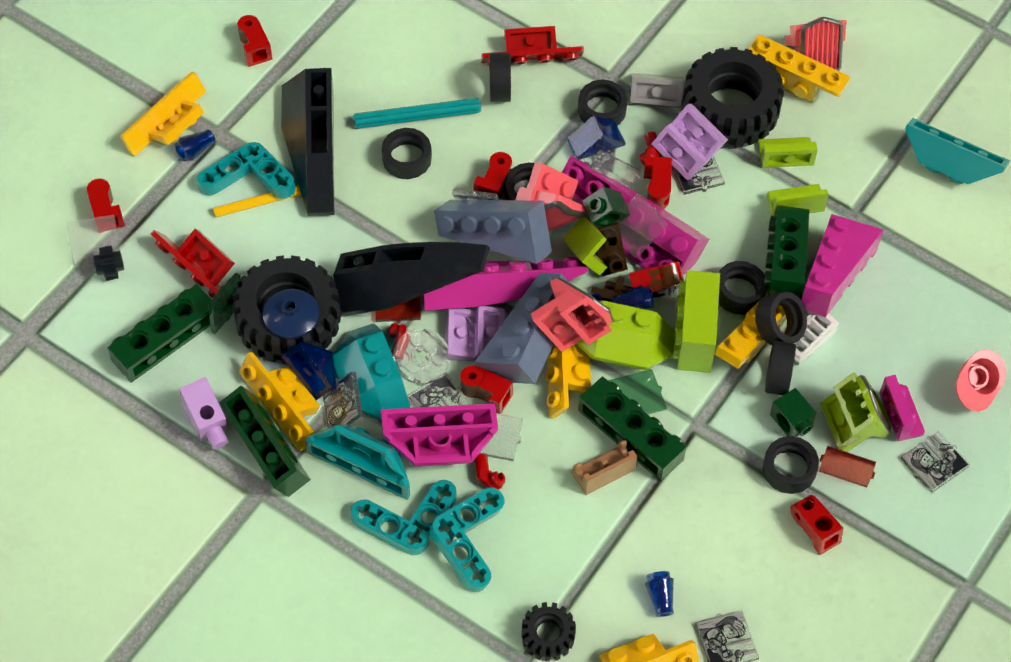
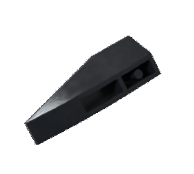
M332 68L304 69L282 85L281 129L307 215H335L334 92Z
M412 242L382 245L341 253L333 274L336 289H338L341 314L343 316L389 309L484 271L490 247L483 244L459 242Z

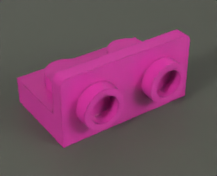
M896 375L885 377L879 394L897 441L923 436L925 430L908 387L899 384Z

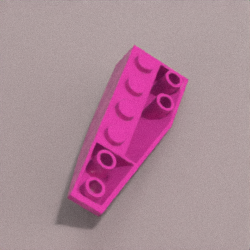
M570 156L562 173L578 180L574 198L581 205L584 206L583 200L602 187L622 193L630 216L619 222L624 252L631 260L643 268L679 261L683 276L687 270H690L695 265L709 242V238L649 199L573 156Z
M567 257L564 260L542 259L537 264L528 261H486L484 271L422 295L423 305L426 311L480 307L509 302L522 298L539 273H562L567 281H570L587 273L588 266L582 263L578 257Z

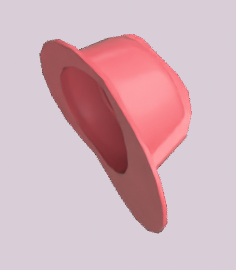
M981 350L972 355L962 365L956 381V392L964 407L971 411L979 412L987 409L1006 380V367L1000 355L991 350Z

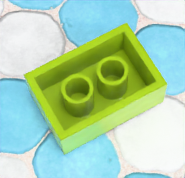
M687 270L685 281L680 280L676 304L677 318L674 333L676 338L673 349V359H678L677 370L711 373L717 337L720 273Z

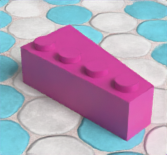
M831 214L801 300L807 312L823 317L829 314L842 297L846 288L851 286L860 271L862 272L868 260L876 254L883 229Z

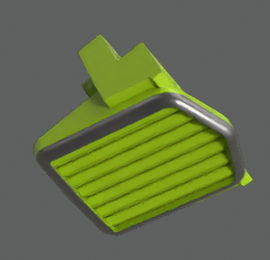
M853 372L833 387L835 393L820 403L840 452H849L870 436L885 438L891 432L886 409L864 375L857 377V374Z

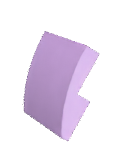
M688 104L671 124L666 125L652 142V145L664 157L672 158V165L687 180H690L719 151L728 139L692 104Z
M480 306L476 310L465 308L447 309L445 359L476 361L505 321V309L489 306Z

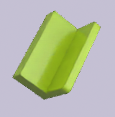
M809 137L760 139L758 143L762 168L813 166L818 151L816 142H811Z
M819 184L768 191L767 201L772 216L776 215L777 205L810 209V214L825 211L829 194L826 189L821 190Z
M584 216L578 220L563 240L582 263L598 275H601L607 267L595 253L605 243L606 238Z

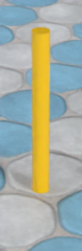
M296 185L295 193L288 198L301 195L299 185ZM270 192L213 208V211L217 218L284 199L277 198Z

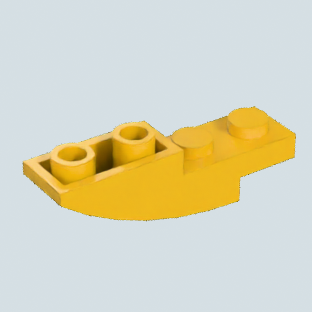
M758 303L747 312L744 321L717 347L714 354L737 369L744 363L748 364L767 343L759 334L755 322V311ZM778 304L776 322L779 327L786 318V314L782 306Z

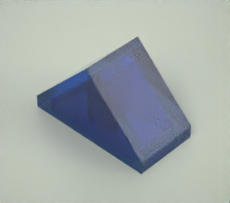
M595 115L590 117L567 138L575 157L579 160L625 146L626 144L616 122Z
M300 342L282 355V358L315 400H318L336 387L332 351Z

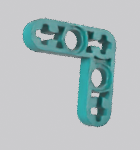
M257 142L245 144L204 169L197 176L199 189L205 195H214L251 172L277 198L285 199L291 197L296 191L293 176L263 145ZM228 166H238V169L233 172L225 171ZM266 167L275 168L271 173L265 174L261 172ZM278 179H279V181L282 183V185H279V186H278V182H277Z
M448 480L435 482L410 521L370 500H359L351 508L352 522L359 529L409 555H419L426 550L432 540L430 535L432 523L423 522L421 520L422 514L431 511L439 516L451 509L457 499L456 487ZM449 491V497L444 496L440 501V507L436 504L439 500L438 492ZM366 510H369L370 517L364 516L362 519L359 518V512L364 513ZM373 519L376 520V525H375V526H373V525H374ZM391 521L397 525V529L393 533H385L381 530V526L385 522ZM419 527L422 530L419 534L420 543L415 542L413 545H410L409 538L414 539L416 537Z
M486 488L440 514L430 526V535L463 585L472 592H480L487 587L491 580V571L465 533L496 516L503 508L505 503L504 496L495 488ZM486 499L495 500L494 506L490 504L481 511L480 506L484 504ZM463 509L470 510L474 514V521H464L460 516V511ZM440 525L442 527L448 526L450 528L448 533L445 531L440 532L438 530ZM454 537L457 538L450 545L447 544L449 539L452 541ZM457 546L463 547L468 553L467 559L460 560L456 558L453 554V548ZM471 561L474 562L471 568L470 566H468L467 569L463 568L466 567ZM473 574H481L483 578L480 581H473L471 576Z

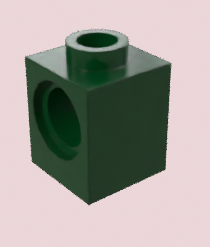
M602 187L583 200L590 221L594 225L603 227L614 222L619 223L630 216L623 195L619 191Z
M794 388L773 401L770 416L787 436L796 437L797 435L804 436L812 430L816 411L800 392Z

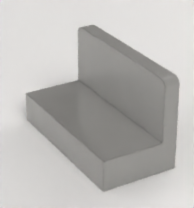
M632 73L630 103L681 107L684 78Z

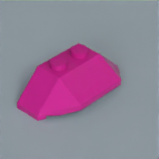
M495 403L381 409L383 438L414 467L472 463L498 431Z

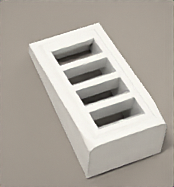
M810 313L807 316V328L804 337L811 344L809 345L802 338L796 342L804 351L801 353L796 348L794 362L800 365L830 339L837 331L838 321L830 314L823 317ZM810 327L819 334L818 337L809 330Z

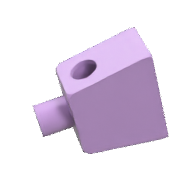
M204 377L180 388L182 407L201 442L209 440L213 450L227 445L229 441L224 433L227 431L226 418L207 378Z

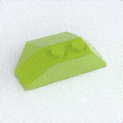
M600 301L611 310L613 324L609 325L612 331L589 345L583 339L576 343L580 349L594 360L648 370L673 356L675 330L657 312L608 301Z

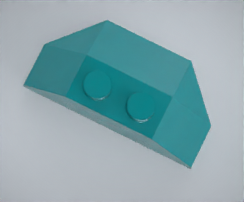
M912 118L906 125V133L919 163L925 165V168L931 172H941L948 175L953 182L971 184L1000 174L1009 165V159L957 138L918 119Z
M373 323L347 332L330 358L339 381L351 373L357 410L378 419L382 423L381 409L411 408L401 374L382 330ZM345 386L344 389L346 392L350 390V388H346Z
M335 425L308 435L305 439L308 454L406 500L409 499L410 484L400 453L386 439H377L371 436L365 429L360 427L354 428L349 425Z

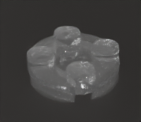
M413 329L406 332L398 340L394 348L393 358L404 379L418 386H425L438 380L449 366L447 351L449 349L445 340L435 331L430 329ZM415 351L418 353L426 352L425 359L428 362H419L416 359Z

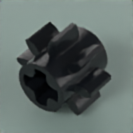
M112 245L100 247V255L93 256L97 276L104 275L106 281L118 279V272L125 270L121 251H113Z

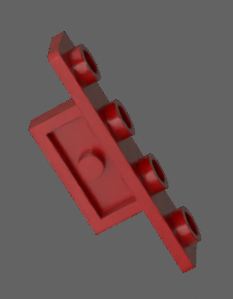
M555 26L504 29L506 52H493L510 53V60L513 61V64L521 65L533 59H538L539 63L552 62L553 58L563 57L564 61L578 60V56H582L584 53V46L557 48ZM482 53L481 63H487V66H489L490 53Z
M195 228L180 247L166 235L156 230L151 232V235L157 240L155 245L166 254L170 252L174 256L172 261L183 270L187 268L192 273L190 278L202 287L205 285L209 288L208 295L218 303L225 301L232 304L234 302L233 297L219 285V282L235 262L200 230Z

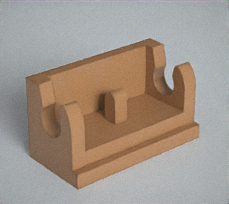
M625 440L620 441L617 448L583 465L579 462L573 466L571 473L585 495L635 471L637 455L633 450L627 451Z

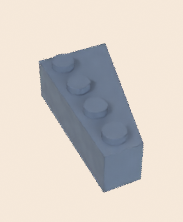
M449 200L434 210L438 235L440 237L461 243L488 245L490 251L535 264L552 252L543 201Z
M562 273L538 274L476 359L475 364L478 367L497 374L513 383H536L554 343L536 325L531 313L555 299L550 281L554 278H562L567 281Z

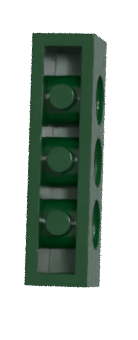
M777 205L776 215L770 216L768 231L773 232V234L769 233L767 250H772V252H767L765 268L770 269V271L765 272L764 287L769 288L768 295L786 291L795 294L802 300L805 286L810 209Z
M197 284L190 289H185L176 299L167 305L161 306L148 319L138 322L127 334L117 337L107 347L111 361L132 383L220 320L217 305ZM189 314L188 316L180 317L181 315ZM161 330H167L163 333H158ZM138 346H144L141 349H136Z
M602 376L579 397L578 411L617 445L620 441L625 440L627 451L633 450L637 455L636 461L660 482L684 461L686 452L684 442L677 435H671L665 430L657 418L650 417L645 413L636 400H630L625 396L616 383L609 382ZM609 407H615V408H617L618 410H617V411H610V410H608L607 408H609ZM629 425H636V426H638L639 428H638V429H631V428H629L628 426H629ZM655 442L658 443L660 446L652 447L649 445V443Z
M241 385L219 402L274 489L290 497L311 480L256 395Z

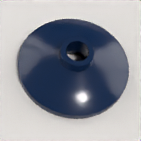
M286 289L275 293L268 299L263 308V320L267 329L274 335L285 339H295L308 334L314 329L319 320V307L316 300L309 293L299 289ZM290 307H293V308H294V309L291 310V311L286 310L287 308H290Z

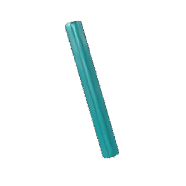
M479 98L361 112L353 115L355 128L358 129L481 112V103Z

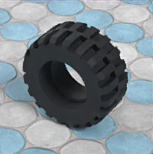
M723 47L716 49L714 53L708 52L692 64V68L688 70L686 75L682 110L686 105L692 104L728 139L722 147L734 145L736 148L743 147L745 143H748V145L757 143L758 138L764 139L775 128L780 115L784 95V85L782 84L780 73L776 71V67L770 61H765L766 58L759 53L755 55L752 53V50L746 48L743 51L738 50V47H730L729 50H724ZM722 89H736L749 95L753 102L742 106L727 105L718 101L712 93Z
M284 255L276 256L275 260L269 261V259L260 262L261 265L259 267L255 265L247 271L248 276L244 275L241 277L238 287L234 290L233 312L237 331L242 338L243 344L249 349L252 348V352L256 356L262 357L265 355L266 361L273 363L276 360H282V364H291V360H298L299 363L307 361V356L312 355V357L319 355L321 347L327 348L332 343V337L337 335L339 323L341 322L338 289H336L332 276L328 275L327 270L321 265L316 267L315 261L308 258L303 261L300 259V256L291 255V258H284ZM286 289H299L309 293L316 300L319 307V320L314 329L308 334L295 339H285L274 335L267 329L263 320V308L268 299L275 293Z

